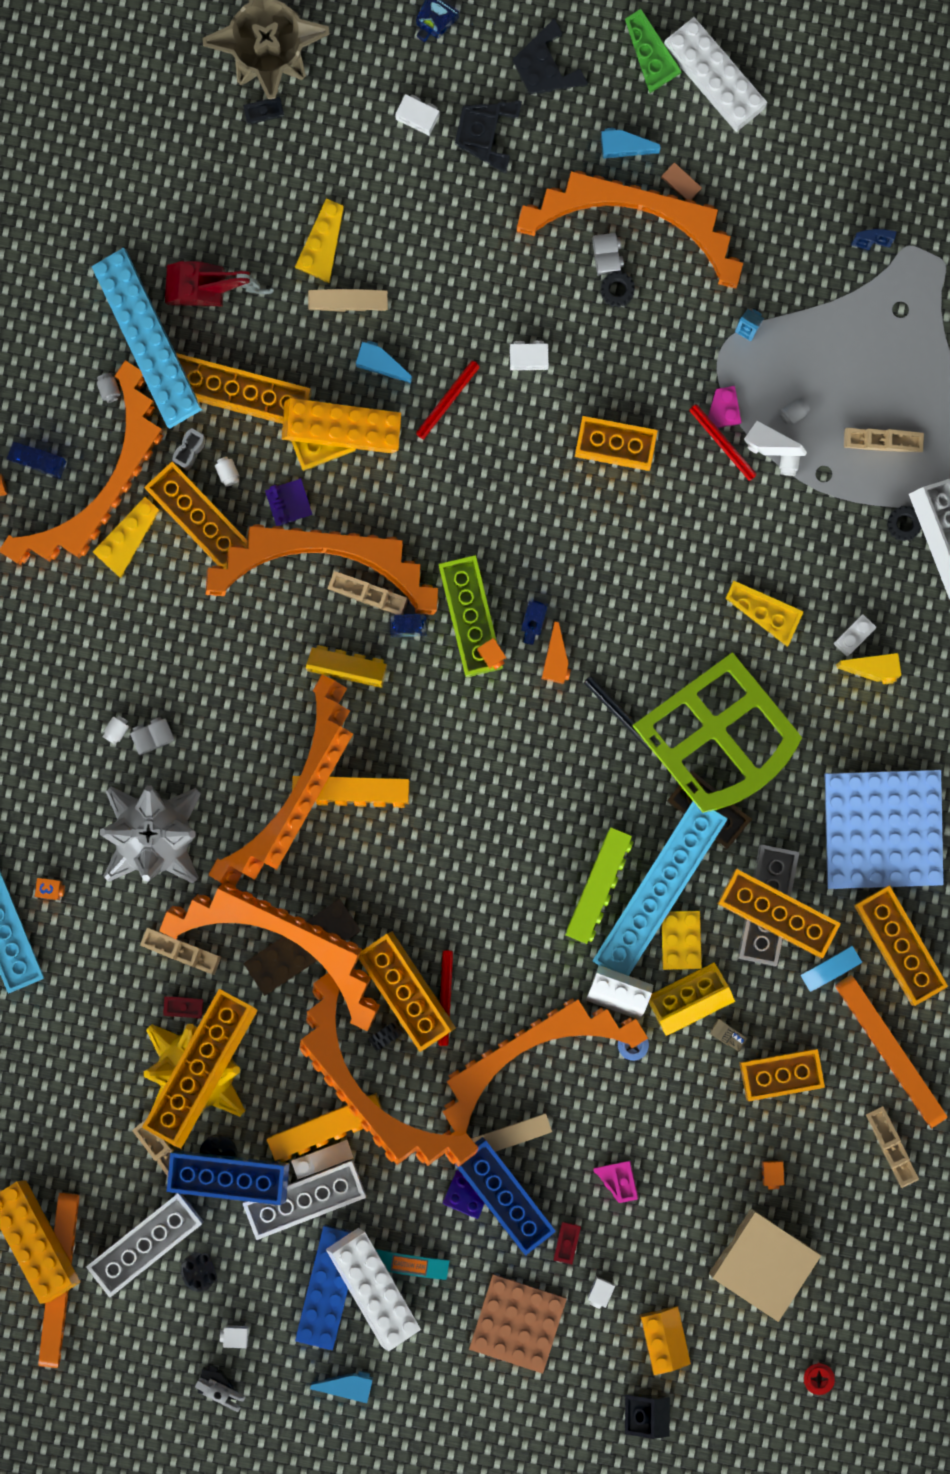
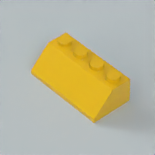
M317 645L316 648H311L306 664L308 672L379 688L383 687L387 664H384V660L373 658L371 661L365 659V656L360 654H354L353 657L346 655V651L337 649L335 652L328 651V647Z
M715 962L652 993L649 999V1004L666 1036L735 1002L731 990Z

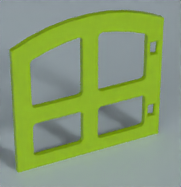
M733 652L633 724L634 729L702 813L735 804L763 788L787 764L802 739V736ZM725 672H729L744 689L746 695L718 716H714L697 696V693ZM681 704H686L702 723V727L676 747L670 748L653 728V725ZM754 707H758L783 738L776 751L761 768L754 766L726 731L729 725ZM652 736H655L661 743L658 747L650 740ZM710 739H714L745 776V780L726 789L708 794L682 764V760ZM690 782L698 789L695 794L687 785Z

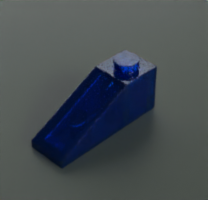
M16 442L12 443L7 456V460L58 479L61 478L67 463L60 456Z

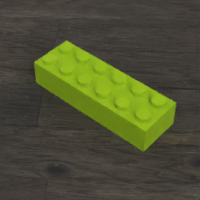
M476 555L438 564L465 678L496 671L494 667L488 668L477 651L478 647L493 638L496 642L497 640Z
M611 827L609 828L565 936L587 944L588 941H593L596 931L593 930L596 923L600 924L604 914L601 912L603 905H608L611 895L608 894L610 888L614 889L619 877H616L617 871L623 869L626 859H623L625 852L629 853L634 843L631 841L632 836Z

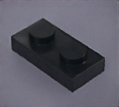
M280 97L243 105L248 125L285 117Z

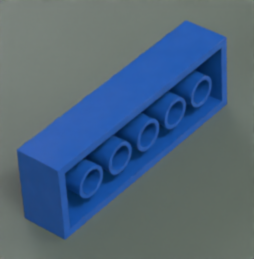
M481 1137L475 1142L478 1147L477 1153L458 1167L456 1165V1167L526 1256L556 1231L492 1147Z
M176 1150L170 1153L167 1192L282 1205L286 1203L290 1163Z
M324 1224L295 1339L296 1342L333 1351L348 1287L326 1249L353 1231Z

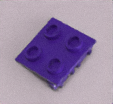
M301 479L279 486L273 485L270 489L265 490L276 526L313 515Z
M456 1170L442 1204L478 1219L485 1203L463 1174Z

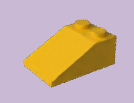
M898 653L842 660L836 664L838 669L876 682L882 681L883 685L892 684L897 681V678L901 677Z

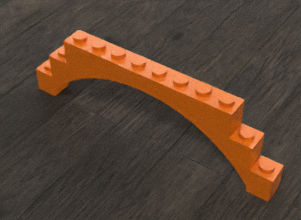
M575 171L570 173L565 193L558 188L546 190L541 210L537 206L530 204L522 206L517 232L535 236L536 231L563 215L591 207L620 206L654 214L678 227L700 247L712 264L719 278V285L737 288L743 263L734 257L725 258L731 236H728L723 231L712 232L718 212L712 205L704 204L702 206L696 204L693 200L686 199L682 201L674 195L663 196L659 195L660 193L655 190L644 191L636 185H630L629 187L623 185L620 181L612 180L610 182L604 180L605 178L595 175L590 177L585 172Z
M126 360L115 375L116 379L120 381L124 395L126 430L122 452L112 476L99 495L72 519L55 528L34 535L14 538L9 535L1 546L0 553L20 566L22 563L27 562L31 555L29 553L31 550L49 562L57 558L60 553V546L79 559L81 556H85L90 549L88 545L92 539L96 540L99 536V529L102 524H106L109 521L112 509H116L122 500L120 497L123 492L127 493L130 489L133 477H137L142 471L143 467L141 465L145 460L148 461L152 456L153 451L151 450L155 444L159 445L164 437L162 429L145 419L147 416L150 417L155 410V407H153L155 404L153 400L137 391L138 388L141 389L146 381L141 370Z
M256 524L250 526L248 530L247 548H244L242 545L229 547L226 569H223L222 566L208 568L205 595L225 596L226 590L237 579L253 568L275 558L300 553L338 555L371 567L385 576L403 592L415 607L416 614L434 615L436 613L438 588H433L432 585H422L419 587L420 564H415L414 561H404V563H401L403 540H398L396 537L382 539L376 535L360 537L356 533L341 535L340 532L335 531L329 532V534L322 533L320 530L306 532L300 528L285 530L280 526L265 528L264 525Z
M321 675L313 689L316 696V725L313 742L296 786L283 807L263 831L232 855L216 860L209 873L210 877L220 883H229L236 886L242 874L255 880L264 863L277 870L353 736V733L342 727L350 710L339 704L347 690L345 686L327 676Z
M222 883L218 887L213 901L206 895L197 894L187 912L179 906H172L166 912L159 931L174 939H177L182 933L190 929L217 923L248 924L285 936L308 951L332 976L347 1003L352 1018L350 1023L366 1031L373 1024L380 1004H377L371 998L363 997L371 977L362 970L354 969L362 952V949L357 944L347 942L337 934L328 933L318 925H311L301 917H294L288 914L286 910L271 906L268 901L259 900L253 897L251 893L242 892L229 883Z
M329 973L314 982L312 992L317 1000L322 1001L307 1011L306 1021L315 1030L301 1039L300 1050L305 1057H310L316 1071L323 1073L325 1082L330 1087L333 1086L336 1089L338 1098L349 1105L348 1109L354 1117L358 1116L362 1121L360 1123L366 1132H371L376 1145L384 1148L386 1157L398 1165L416 1151L419 1161L421 1163L425 1162L429 1166L444 1153H447L448 1160L459 1167L474 1156L478 1151V1147L467 1133L462 1136H453L416 1129L390 1116L368 1098L351 1076L339 1048L335 1015L338 994L341 990Z
M572 998L563 1004L565 1008L560 1011L556 1008L547 1014L549 1018L544 1021L538 1019L530 1024L532 1028L528 1031L522 1029L514 1034L516 1038L509 1042L506 1039L498 1044L499 1049L492 1052L490 1049L482 1054L483 1059L476 1062L474 1059L465 1065L467 1069L462 1072L456 1070L448 1075L450 1079L447 1080V1083L458 1099V1102L452 1100L444 1105L446 1109L442 1112L454 1132L451 1133L448 1130L442 1135L462 1136L467 1133L471 1114L477 1100L491 1079L508 1062L536 1045L558 1038L584 1035L615 1039L627 1043L631 1048H634L647 1040L648 1037L636 1018L633 1020L631 1017L621 1022L622 1027L619 1028L608 1009L603 1010L600 1008L592 1013L594 1017L590 1019L580 1001H575Z

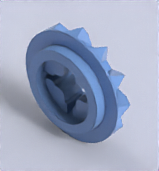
M647 1039L637 1045L639 1050L637 1052L633 1048L627 1051L629 1044L618 1041V1049L624 1058L635 1061L646 1055L649 1042Z

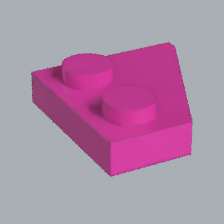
M735 386L719 388L715 391L708 417L717 428L742 423Z
M631 1161L593 1168L594 1172L601 1178L607 1189L612 1192L618 1203L639 1199Z

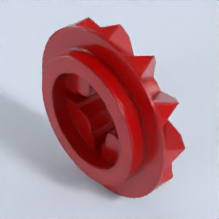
M817 1363L805 1370L803 1380L808 1391L815 1395H823L833 1388L835 1376L827 1365ZM818 1371H820L821 1377L827 1378L820 1382L819 1387L817 1381L811 1379L817 1377Z

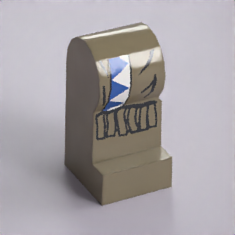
M720 1019L716 1020L709 1031L710 1035L740 1052L747 1041L746 1037Z

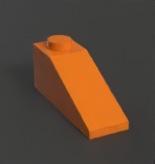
M555 622L541 679L564 684L565 680L569 681L571 669H568V659L559 622Z

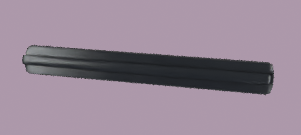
M589 676L584 681V684L646 749L650 750L651 748L634 729L633 724L636 722L592 676Z

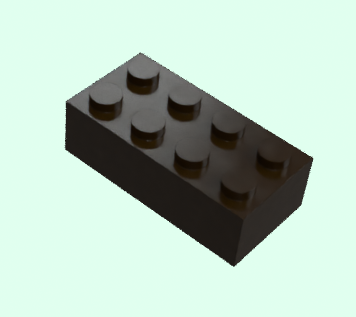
M690 772L706 793L717 792L695 772ZM692 782L687 784L694 794L698 791ZM679 785L666 802L684 816L693 800ZM734 804L715 810L728 818L714 840L725 850L731 846L752 820Z

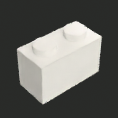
M405 94L395 116L396 120L430 136L440 113L435 105L431 103L425 104L417 96Z
M515 341L514 344H510V370H548V344H544V341H533V344Z
M862 614L833 644L848 657L877 627Z

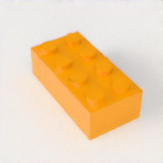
M582 416L575 457L650 471L658 430Z
M818 1049L739 1062L747 1101L825 1088Z

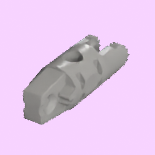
M200 1377L195 1385V1388L201 1390L204 1396L236 1412H239L240 1406L229 1400V1396L241 1402L246 1397L212 1379L208 1381Z

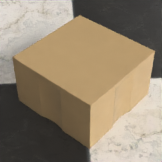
M751 1208L738 1227L732 1242L722 1252L709 1274L714 1280L779 1322L821 1255Z

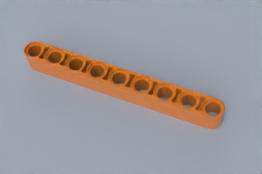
M850 974L835 984L836 989L929 1127L932 1129L947 1119L946 1113L855 978Z
M59 1193L54 1233L72 1265L79 1195ZM69 1290L54 1300L45 1303L39 1366L59 1368Z

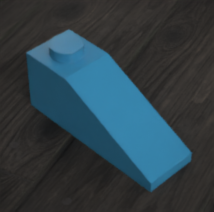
M607 128L605 131H601L603 159L658 154L660 152V144L623 130Z
M747 309L741 317L735 333L752 341L764 320L761 317L762 314L754 309Z
M372 341L362 342L356 361L357 368L411 383L412 376L381 347H378L377 343Z
M359 1371L358 1374L351 1373L312 1382L310 1389L367 1403L373 1377H369L370 1374L367 1372Z

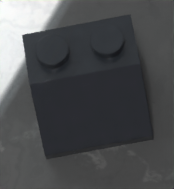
M625 1395V1434L650 1439L670 1437V1397L660 1395Z

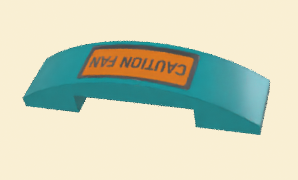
M375 1249L388 1272L447 1280L450 1260Z

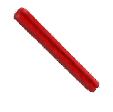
M472 360L416 431V435L419 438L425 439L477 372L479 369L478 363Z
M697 404L693 405L689 411L749 481L755 478L756 473L703 410Z
M444 950L442 955L440 1004L450 1018L453 951ZM449 1033L438 1040L439 1046H448Z

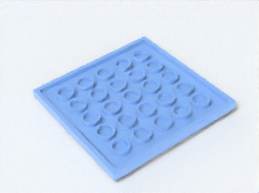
M941 770L825 773L828 889L873 888L889 885L890 887L943 885Z

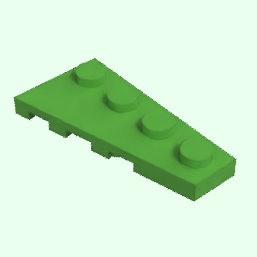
M641 9L627 17L625 22L649 93H652L681 74V70Z

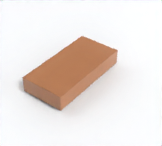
M673 163L661 176L685 200H692L702 190V187L676 163Z

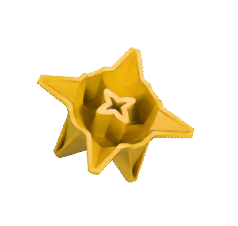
M153 1024L146 1030L159 1055V1061L144 1071L145 1078L161 1086L154 1105L197 1029L194 1024H187L182 1035H177ZM233 1058L228 1063L202 1112L209 1106H215L239 1117L245 1112L232 1085L233 1078L240 1073V1067L234 1062Z

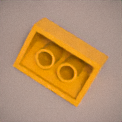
M678 1306L640 1314L653 1374H663L690 1365L691 1362Z

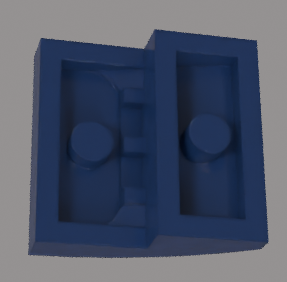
M884 229L861 231L856 233L851 246L870 250L873 244L890 248L895 239L896 231Z

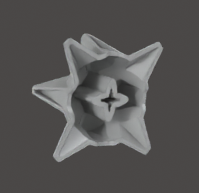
M148 785L143 790L139 799L112 786L106 791L117 817L116 822L100 829V835L116 846V851L103 875L108 882L135 870L139 871L144 881H150L163 871H169L191 883H194L199 878L187 852L189 844L196 835V832L188 823V819L201 795L196 788L169 800L162 798L152 786ZM150 831H152L153 833H157V835H152L150 837L143 834L150 833Z

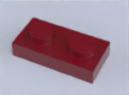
M165 996L163 1016L202 1019L204 999Z
M566 1222L561 1223L553 1258L554 1261L573 1264L581 1226Z

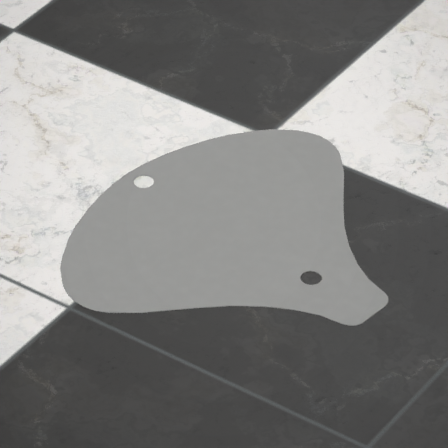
M906 246L899 251L884 271L854 292L819 306L763 320L752 341L737 333H734L725 341L717 359V376L720 388L735 386L742 422L739 425L746 434L749 433L756 421H759L803 446L807 453L805 456H800L799 468L793 477L817 491L836 498L861 504L896 508L901 506L913 507L909 496L910 493L922 487L950 479V350L944 332L941 312L942 287L946 275L945 262L940 257L916 246ZM901 301L908 305L909 312L904 318H898L893 314L892 307L896 302ZM796 399H804L810 411L793 425L786 424L780 416L782 414L781 409ZM846 428L864 430L869 428L924 433L923 452L844 448V432ZM767 455L780 466L781 455ZM820 466H828L832 470V478L828 482H820L816 478L815 473Z

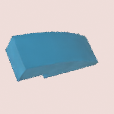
M849 946L800 976L811 992L861 964L862 961L853 946Z

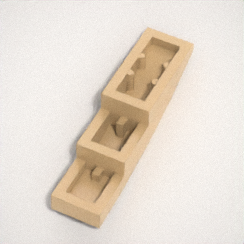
M358 289L309 290L308 310L345 312L347 310L386 311L388 310L387 291Z
M846 428L844 432V448L923 452L924 433L869 428L866 430Z
M336 571L333 572L328 586V590L395 615H403L409 600L407 597Z
M150 928L146 929L140 944L142 947L212 975H215L221 960L220 956Z
M884 1107L866 1114L900 1187L903 1188L919 1180Z
M542 1114L474 1137L472 1140L475 1143L483 1137L496 1152L551 1133L552 1130L547 1115Z
M144 1120L132 1131L168 1176L170 1153L174 1152V1149L167 1141L143 1129L142 1126L146 1121Z

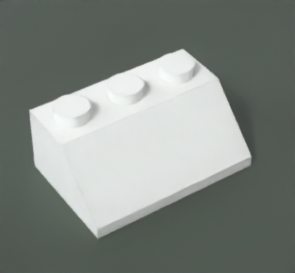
M599 965L586 1001L640 1020L651 997L653 985Z

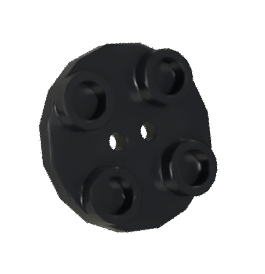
M215 1134L209 1136L202 1142L200 1147V1153L238 1157L235 1143L224 1135Z
M194 1253L184 1259L181 1266V1275L186 1286L192 1291H206L216 1282L217 1274L208 1254Z

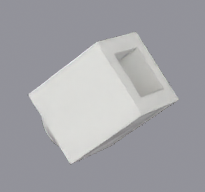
M596 1276L587 1297L591 1301L590 1305L599 1309L601 1306L606 1308L615 1285Z
M225 1325L224 1330L220 1331V1342H223V1348H247L249 1326Z

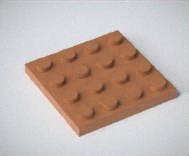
M493 1274L469 1350L543 1374L567 1298Z

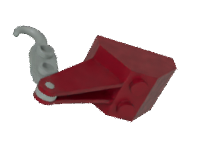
M179 261L167 265L165 303L167 305L223 306L224 292L241 286L246 288V292L256 294H271L274 292V289L260 288L258 280L253 279V275H250V272L247 271L225 272L223 266L198 261Z

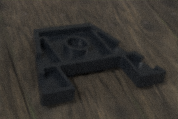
M555 19L512 59L529 95L552 92L558 89L566 90L572 87L588 86V82L581 69L562 77L546 46L547 43L562 36V32Z
M522 101L463 106L455 145L506 174L510 155L491 151L499 115L518 119Z

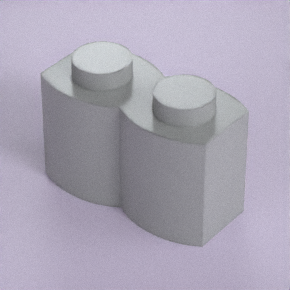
M616 233L593 236L592 242L597 276L621 271L624 263L623 257L619 256L618 249H621L620 237L617 238Z
M193 428L186 432L182 445L173 454L172 461L176 466L185 471H188L193 466L196 455L201 452L205 445L206 439L204 435Z
M158 717L151 720V724L146 727L142 724L133 728L134 732L130 733L139 755L175 741L166 718Z

